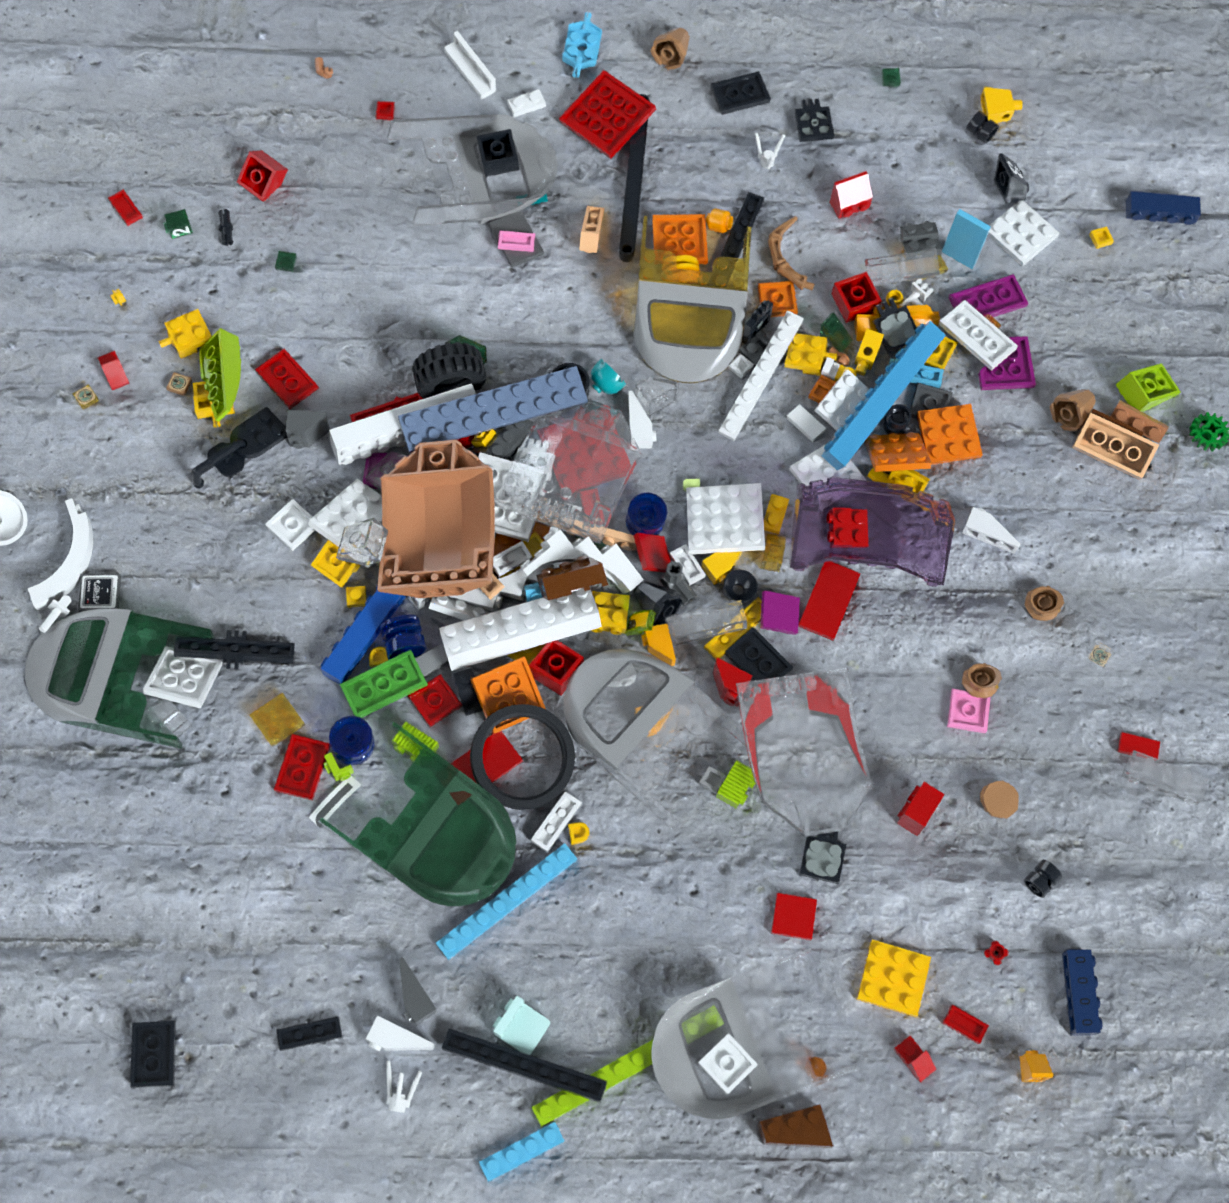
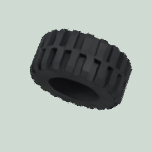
M445 343V345H437L432 349L429 348L415 359L412 366L417 392L423 399L471 383L476 392L482 388L487 377L480 351L468 343Z

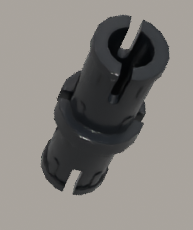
M224 209L223 214L222 210H220L218 214L222 245L228 246L227 241H229V245H232L233 225L230 221V211Z

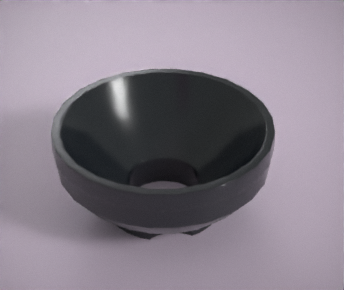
M734 570L726 576L723 583V591L731 602L745 604L751 601L757 594L758 583L750 572ZM740 585L743 588V594H735L733 586Z

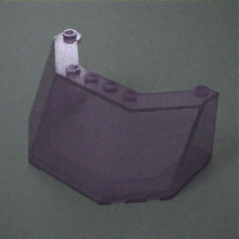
M829 477L827 482H823L821 479L810 481L807 486L804 483L797 484L789 558L790 568H793L795 571H804V569L809 568L811 565L827 561H847L855 565L866 563L872 567L883 565L890 569L898 568L922 578L927 582V585L932 587L944 586L956 519L949 501L943 499L936 501L933 499V495L923 491H919V493L913 492V488L907 485ZM832 508L867 509L869 547L830 548V542L827 541L829 524L826 521L829 510Z

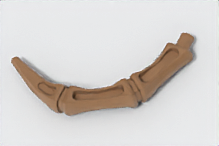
M794 216L778 226L769 235L768 245L774 270H777L779 275L790 280L800 290L804 288L813 290L815 284L808 282L807 276L797 273L786 262L781 253V241L783 240L784 233L798 220L797 216Z

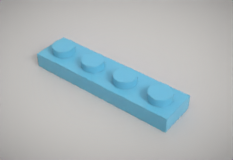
M553 1122L479 1161L488 1182L560 1145L565 1140L556 1122Z

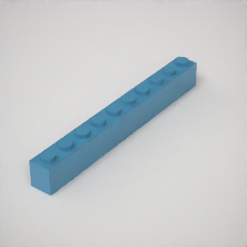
M933 322L921 323L915 329L916 334L914 337L911 336L905 342L907 346L895 355L897 359L887 365L885 368L886 373L880 375L875 381L876 386L866 392L865 400L860 401L854 408L856 410L855 413L850 414L844 422L846 424L835 432L834 440H830L823 449L825 451L821 456L836 470L847 465L946 336Z

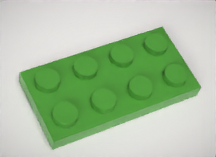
M411 650L340 684L357 720L428 685Z

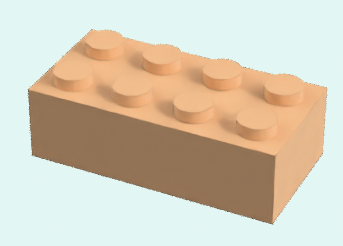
M1090 413L1072 448L1140 480L1143 478L1159 444Z

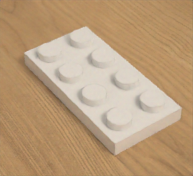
M966 300L939 322V325L991 371L1013 353L1018 346Z

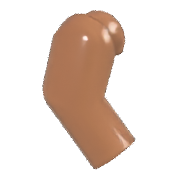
M315 58L316 73L325 79L331 78L333 69L331 67L328 69V66L324 67L323 58Z
M831 347L828 352L837 353V363L844 367L848 365L849 357Z

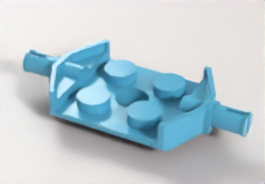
M585 12L583 21L568 24V33L564 53L562 54V61L573 67L572 76L576 77L577 72V78L580 77L582 69L596 66L602 29L590 22L592 16L590 12L589 14ZM585 47L586 50L581 51L578 48Z

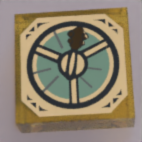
M89 384L72 393L83 410L99 401Z

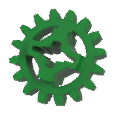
M1206 412L1205 415L1200 414L1192 421L1189 427L1192 431L1189 433V436H1194L1192 442L1197 441V447L1204 446V451L1207 448H1210L1211 452L1215 448L1220 450L1229 439V427H1226L1228 422H1222L1223 417L1217 418L1216 413L1210 416L1209 412Z

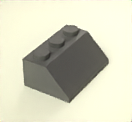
M528 419L493 429L497 434L487 447L474 446L471 452L477 457L481 452L510 461L518 451V447L520 448L532 434L533 422Z

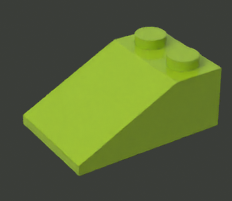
M1162 363L1130 372L1115 384L1128 405L1141 412L1147 411L1181 393Z

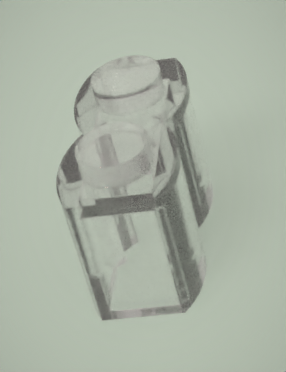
M159 698L146 709L149 713L147 718L154 726L157 723L162 728L159 731L166 739L170 737L175 741L192 727L188 719L170 700Z

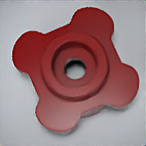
M992 941L990 948L984 951L985 957L990 958L994 965H1000L1002 963L1001 960L1009 954L1008 950L999 944L998 941Z

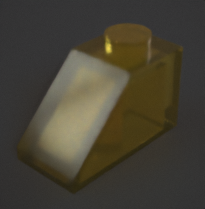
M767 533L761 569L774 572L780 571L786 537Z

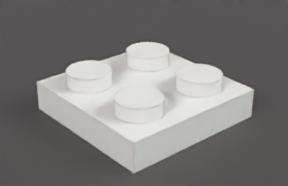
M294 499L265 524L292 551L315 531L308 525L312 516Z
M729 1033L698 1062L727 1095L758 1065Z

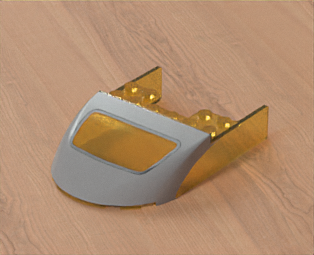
M644 216L641 227L633 327L636 348L639 350L643 361L651 369H654L668 380L679 383L707 381V379L718 376L728 368L729 364L735 359L741 344L748 297L751 227H747L744 236L743 259L718 257L713 262L712 272L676 269L677 258L674 253L647 249L645 247L647 216Z

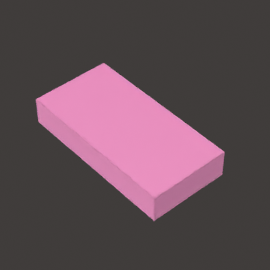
M499 231L498 249L534 252L535 233Z

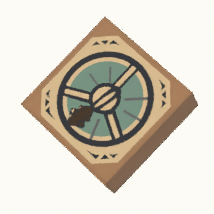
M174 372L166 388L170 392L185 396L192 379Z

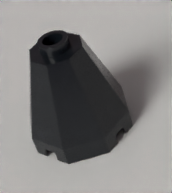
M648 581L640 583L635 588V599L643 612H649L647 619L653 626L668 624L665 620L669 616L673 619L683 603L680 599L682 596L677 591Z

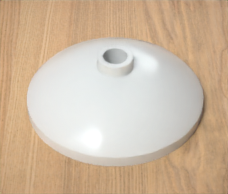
M0 490V546L17 541L22 536L27 527V513L22 503L15 496Z

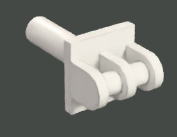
M919 278L916 282L912 283L911 291L913 293L899 306L923 305L917 298L924 302L934 289L929 288L928 284L923 283L922 279Z
M64 595L58 602L54 599L47 607L52 612L39 627L41 632L46 633L58 616L61 618L67 616L70 612L67 609L71 602L69 596Z

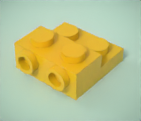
M328 540L311 566L343 588L352 573H356L362 563Z
M592 591L602 627L591 631L596 633L607 631L614 635L625 634L630 595Z

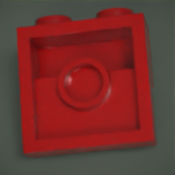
M832 508L829 510L826 521L829 524L827 541L830 542V548L869 547L867 509Z

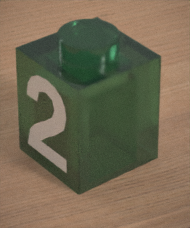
M185 209L164 215L166 222H163L166 233L170 232L172 239L193 233Z

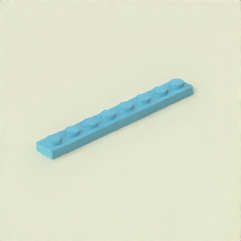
M564 843L437 941L436 945L445 957L450 960L576 862L577 857Z

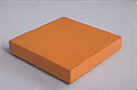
M791 281L758 283L760 304L764 300H769L773 303L771 317L785 316L787 311L798 314L795 288Z

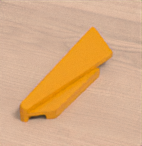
M928 305L907 306L916 328L921 323L926 324L929 321L933 322L936 326H940L939 311H932ZM876 307L873 308L871 315H856L854 327L857 341L863 340L867 329L876 331L872 322L880 317Z

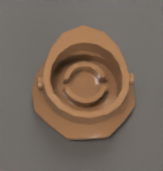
M1042 586L1027 593L1024 606L1033 619L1049 621L1058 615L1064 605V599L1059 591L1050 586Z
M979 663L964 671L962 685L971 696L988 698L996 693L1002 676L997 668L986 663Z
M1001 780L984 786L980 792V800L985 812L996 818L1007 819L1018 810L1019 793L1012 785Z

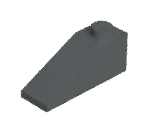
M401 957L399 963L403 1002L406 1009L404 1015L409 1023L414 1021L417 1026L437 1013V1009L404 958Z

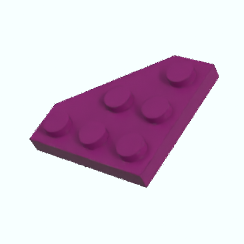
M1028 336L1010 337L1009 339L1018 345L1017 349L992 371L987 366H984L979 371L978 377L981 390L1035 387L1036 382Z

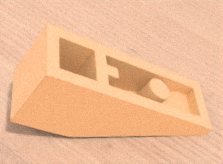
M587 206L581 230L580 251L597 253L604 208Z

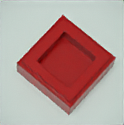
M377 101L376 119L394 120L395 103Z

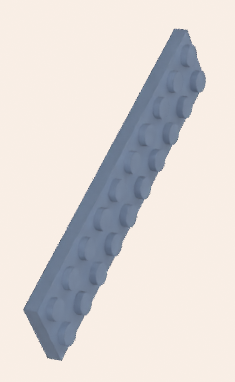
M575 366L398 416V420L408 451L411 453L415 451L414 447L419 443L461 439L587 403L588 399L578 368Z

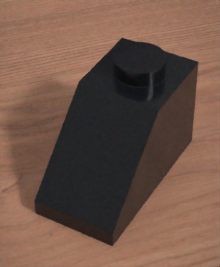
M472 668L453 673L454 682L465 715L468 716L483 711L470 680L475 677Z

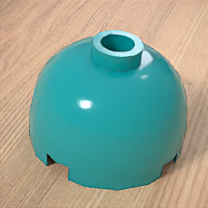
M602 358L592 368L591 379L594 382L592 387L599 394L601 392L609 395L618 393L627 384L619 378L620 376L606 362L604 363Z

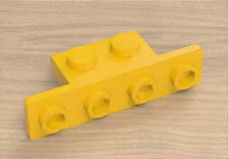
M872 468L867 475L873 482L881 484L889 491L901 495L905 500L917 504L924 511L933 513L938 505V502L922 494L930 479L915 470L891 471L890 475L885 472H875L874 468Z

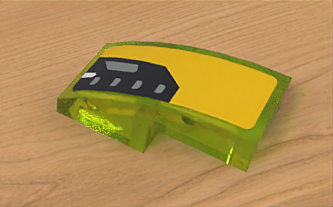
M644 610L632 614L629 617L625 635H642L643 631H651L656 612Z

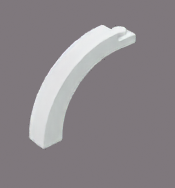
M72 498L65 501L73 525V540L69 554L52 576L40 584L28 588L33 606L38 612L47 609L54 599L58 602L64 595H68L79 583L81 574L85 573L91 559L93 549L91 522L86 512L82 511L80 504H75Z

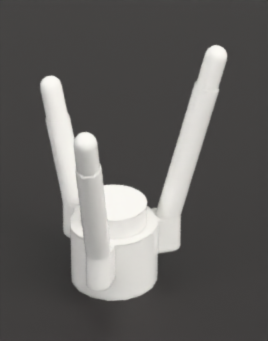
M755 133L758 158L761 159L760 164L762 167L770 169L774 165V160L785 137L784 134L779 139L773 152L771 150L762 152L759 135Z
M387 1061L386 1104L389 1105L388 1110L405 1113V1108L410 1107V1101L422 1072L418 1071L406 1099V1095L401 1094L404 1074L400 1073L397 1091L393 1093L392 1097L391 1062Z

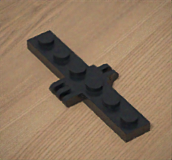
M227 630L226 639L176 636L174 657L223 659V663H226V669H231V663H234V670H239V664H243L244 661L293 663L295 643L246 640L247 631H243L242 637H239V630H235L234 636H231V630Z

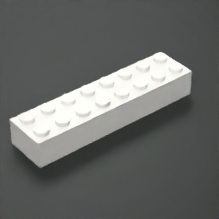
M472 383L329 430L331 447L338 465H347L356 459L368 458L372 453H383L388 451L389 448L404 446L406 442L398 420L399 415L474 395L476 392Z
M581 588L573 591L572 595L549 601L545 598H539L440 627L439 630L451 671L602 626L591 589L584 591Z

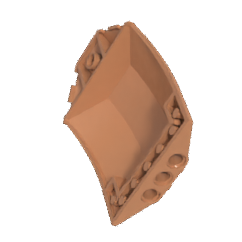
M458 440L419 443L414 447L415 451L408 457L404 456L394 465L395 468L389 474H384L380 478L382 488V543L377 590L378 592L415 598L463 595L466 592L492 583L495 541L493 471L491 467L480 461L475 454L463 447Z

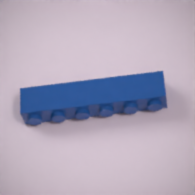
M378 590L373 596L370 595L365 602L366 606L364 609L356 614L354 623L345 629L344 637L340 642L337 641L334 644L331 655L322 661V674L339 685L345 682L406 596L378 592Z

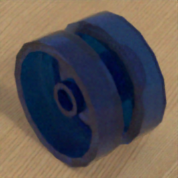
M346 716L336 721L330 729L329 743L332 752L342 763L347 765L362 764L373 754L375 747L374 735L371 727L364 719L357 716Z

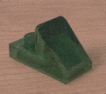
M834 312L821 323L820 337L828 338L839 352H843L853 341Z

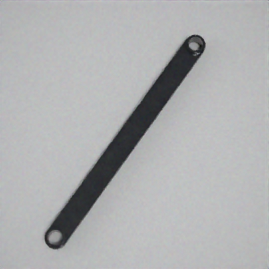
M640 94L642 97H644L650 102L649 97L647 95ZM648 119L634 133L630 140L619 245V257L623 262H630L635 256Z

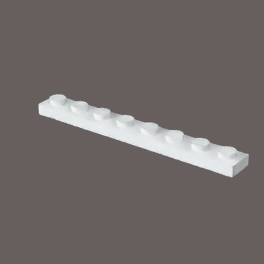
M790 311L786 312L720 427L719 434L732 441L736 440L804 318Z

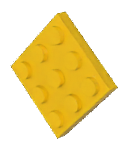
M872 939L856 1000L912 1017H918L931 957Z

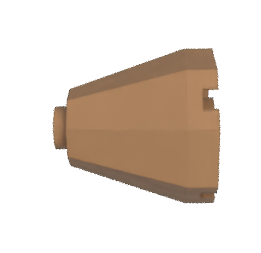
M679 27L656 37L650 51L657 64L666 65L665 68L668 70L681 67L687 54L690 38L687 30Z
M1081 389L1058 395L1050 405L1053 420L1056 423L1060 422L1062 424L1060 427L1063 430L1077 431L1087 420L1096 402L1094 394L1090 390Z

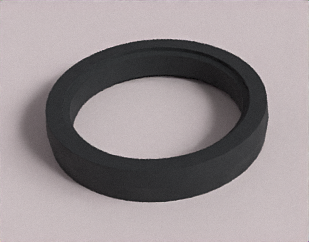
M526 704L512 705L494 712L479 726L472 740L470 766L477 785L481 790L485 791L484 793L489 798L491 796L507 808L529 810L548 804L565 789L574 770L575 749L569 731L559 718L538 706ZM527 717L542 722L554 733L560 744L562 752L560 772L554 783L546 791L536 796L515 797L504 793L491 782L484 769L483 747L489 733L496 725L510 718Z

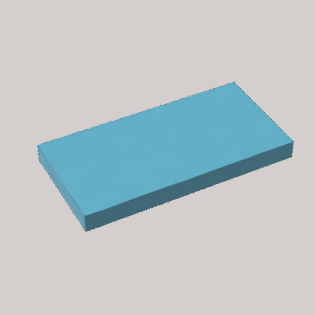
M959 209L942 253L973 269L991 227Z

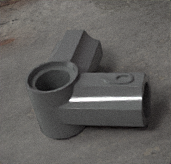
M671 561L667 564L666 573L660 578V581L664 587L681 594L682 598L680 599L683 602V606L689 605L697 597V594L685 581L681 563Z

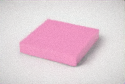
M952 689L947 727L986 734L990 697L976 698L967 691Z

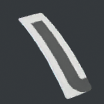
M352 776L342 781L315 809L309 818L318 827H321L361 784Z

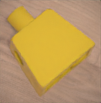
M984 87L980 96L982 112L988 116V120L992 119L996 123L1009 121L1013 116L1014 110H1022V100H1013L1011 90Z
M870 329L866 330L854 362L857 365L855 369L857 374L865 375L867 369H872L884 334Z

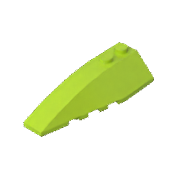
M221 328L199 349L201 378L206 382L204 387L205 390L209 391L208 399L212 402L211 408L215 420L218 422L231 410L236 399L241 377L239 337Z

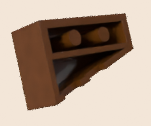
M586 555L577 558L578 561L572 563H561L558 568L542 570L541 574L536 575L542 597L549 601L572 595L573 591L581 588L584 591H588L592 585L601 583L602 587L608 586L603 563Z
M821 1104L757 1123L763 1145L833 1147Z

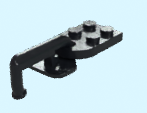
M268 407L245 420L231 432L230 443L220 442L209 449L207 453L208 459L192 469L194 487L199 489L204 486V480L201 478V475L213 467L225 477L236 475L244 469L245 458L259 457L286 439V426Z

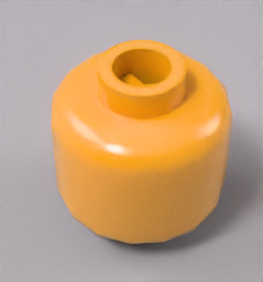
M714 208L707 214L706 224H708V228L711 231L725 233L731 229L733 217L727 210Z

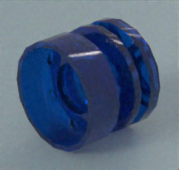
M649 492L640 493L635 496L629 504L625 519L626 528L631 535L636 533L659 535L663 530L668 514L667 505L664 500L657 494Z
M412 614L396 616L386 620L379 626L382 639L386 642L384 647L388 660L409 650L412 651L414 657L420 656L427 650L424 635L420 634L422 628L419 625L418 616Z

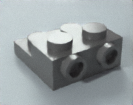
M924 221L916 225L907 223L900 227V240L906 260L942 255V248L938 239L939 232L935 222Z

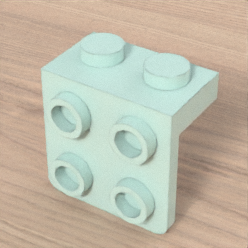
M516 996L514 1000L511 998L504 1009L507 1011L504 1016H499L492 1027L495 1028L493 1032L495 1036L519 1052L531 1055L550 1026V1021L526 1005L523 999Z

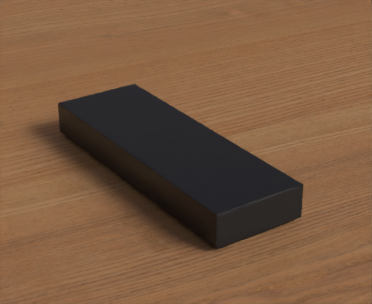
M339 1016L276 1029L280 1051L343 1038Z

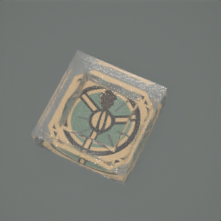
M1097 641L1087 659L1105 668L1114 650Z

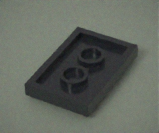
M759 71L711 83L710 87L722 115L767 104L771 100Z
M754 627L725 651V654L741 670L752 675V682L767 680L769 691L794 668Z
M175 1020L132 1023L130 1088L175 1086Z

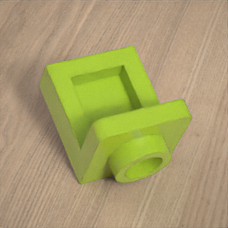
M332 753L324 755L326 762L323 763L328 774H333L336 781L347 780L354 773L351 764L339 769Z

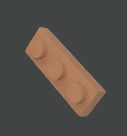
M1121 400L1110 416L1144 432L1143 436L1158 444L1169 428L1164 423Z

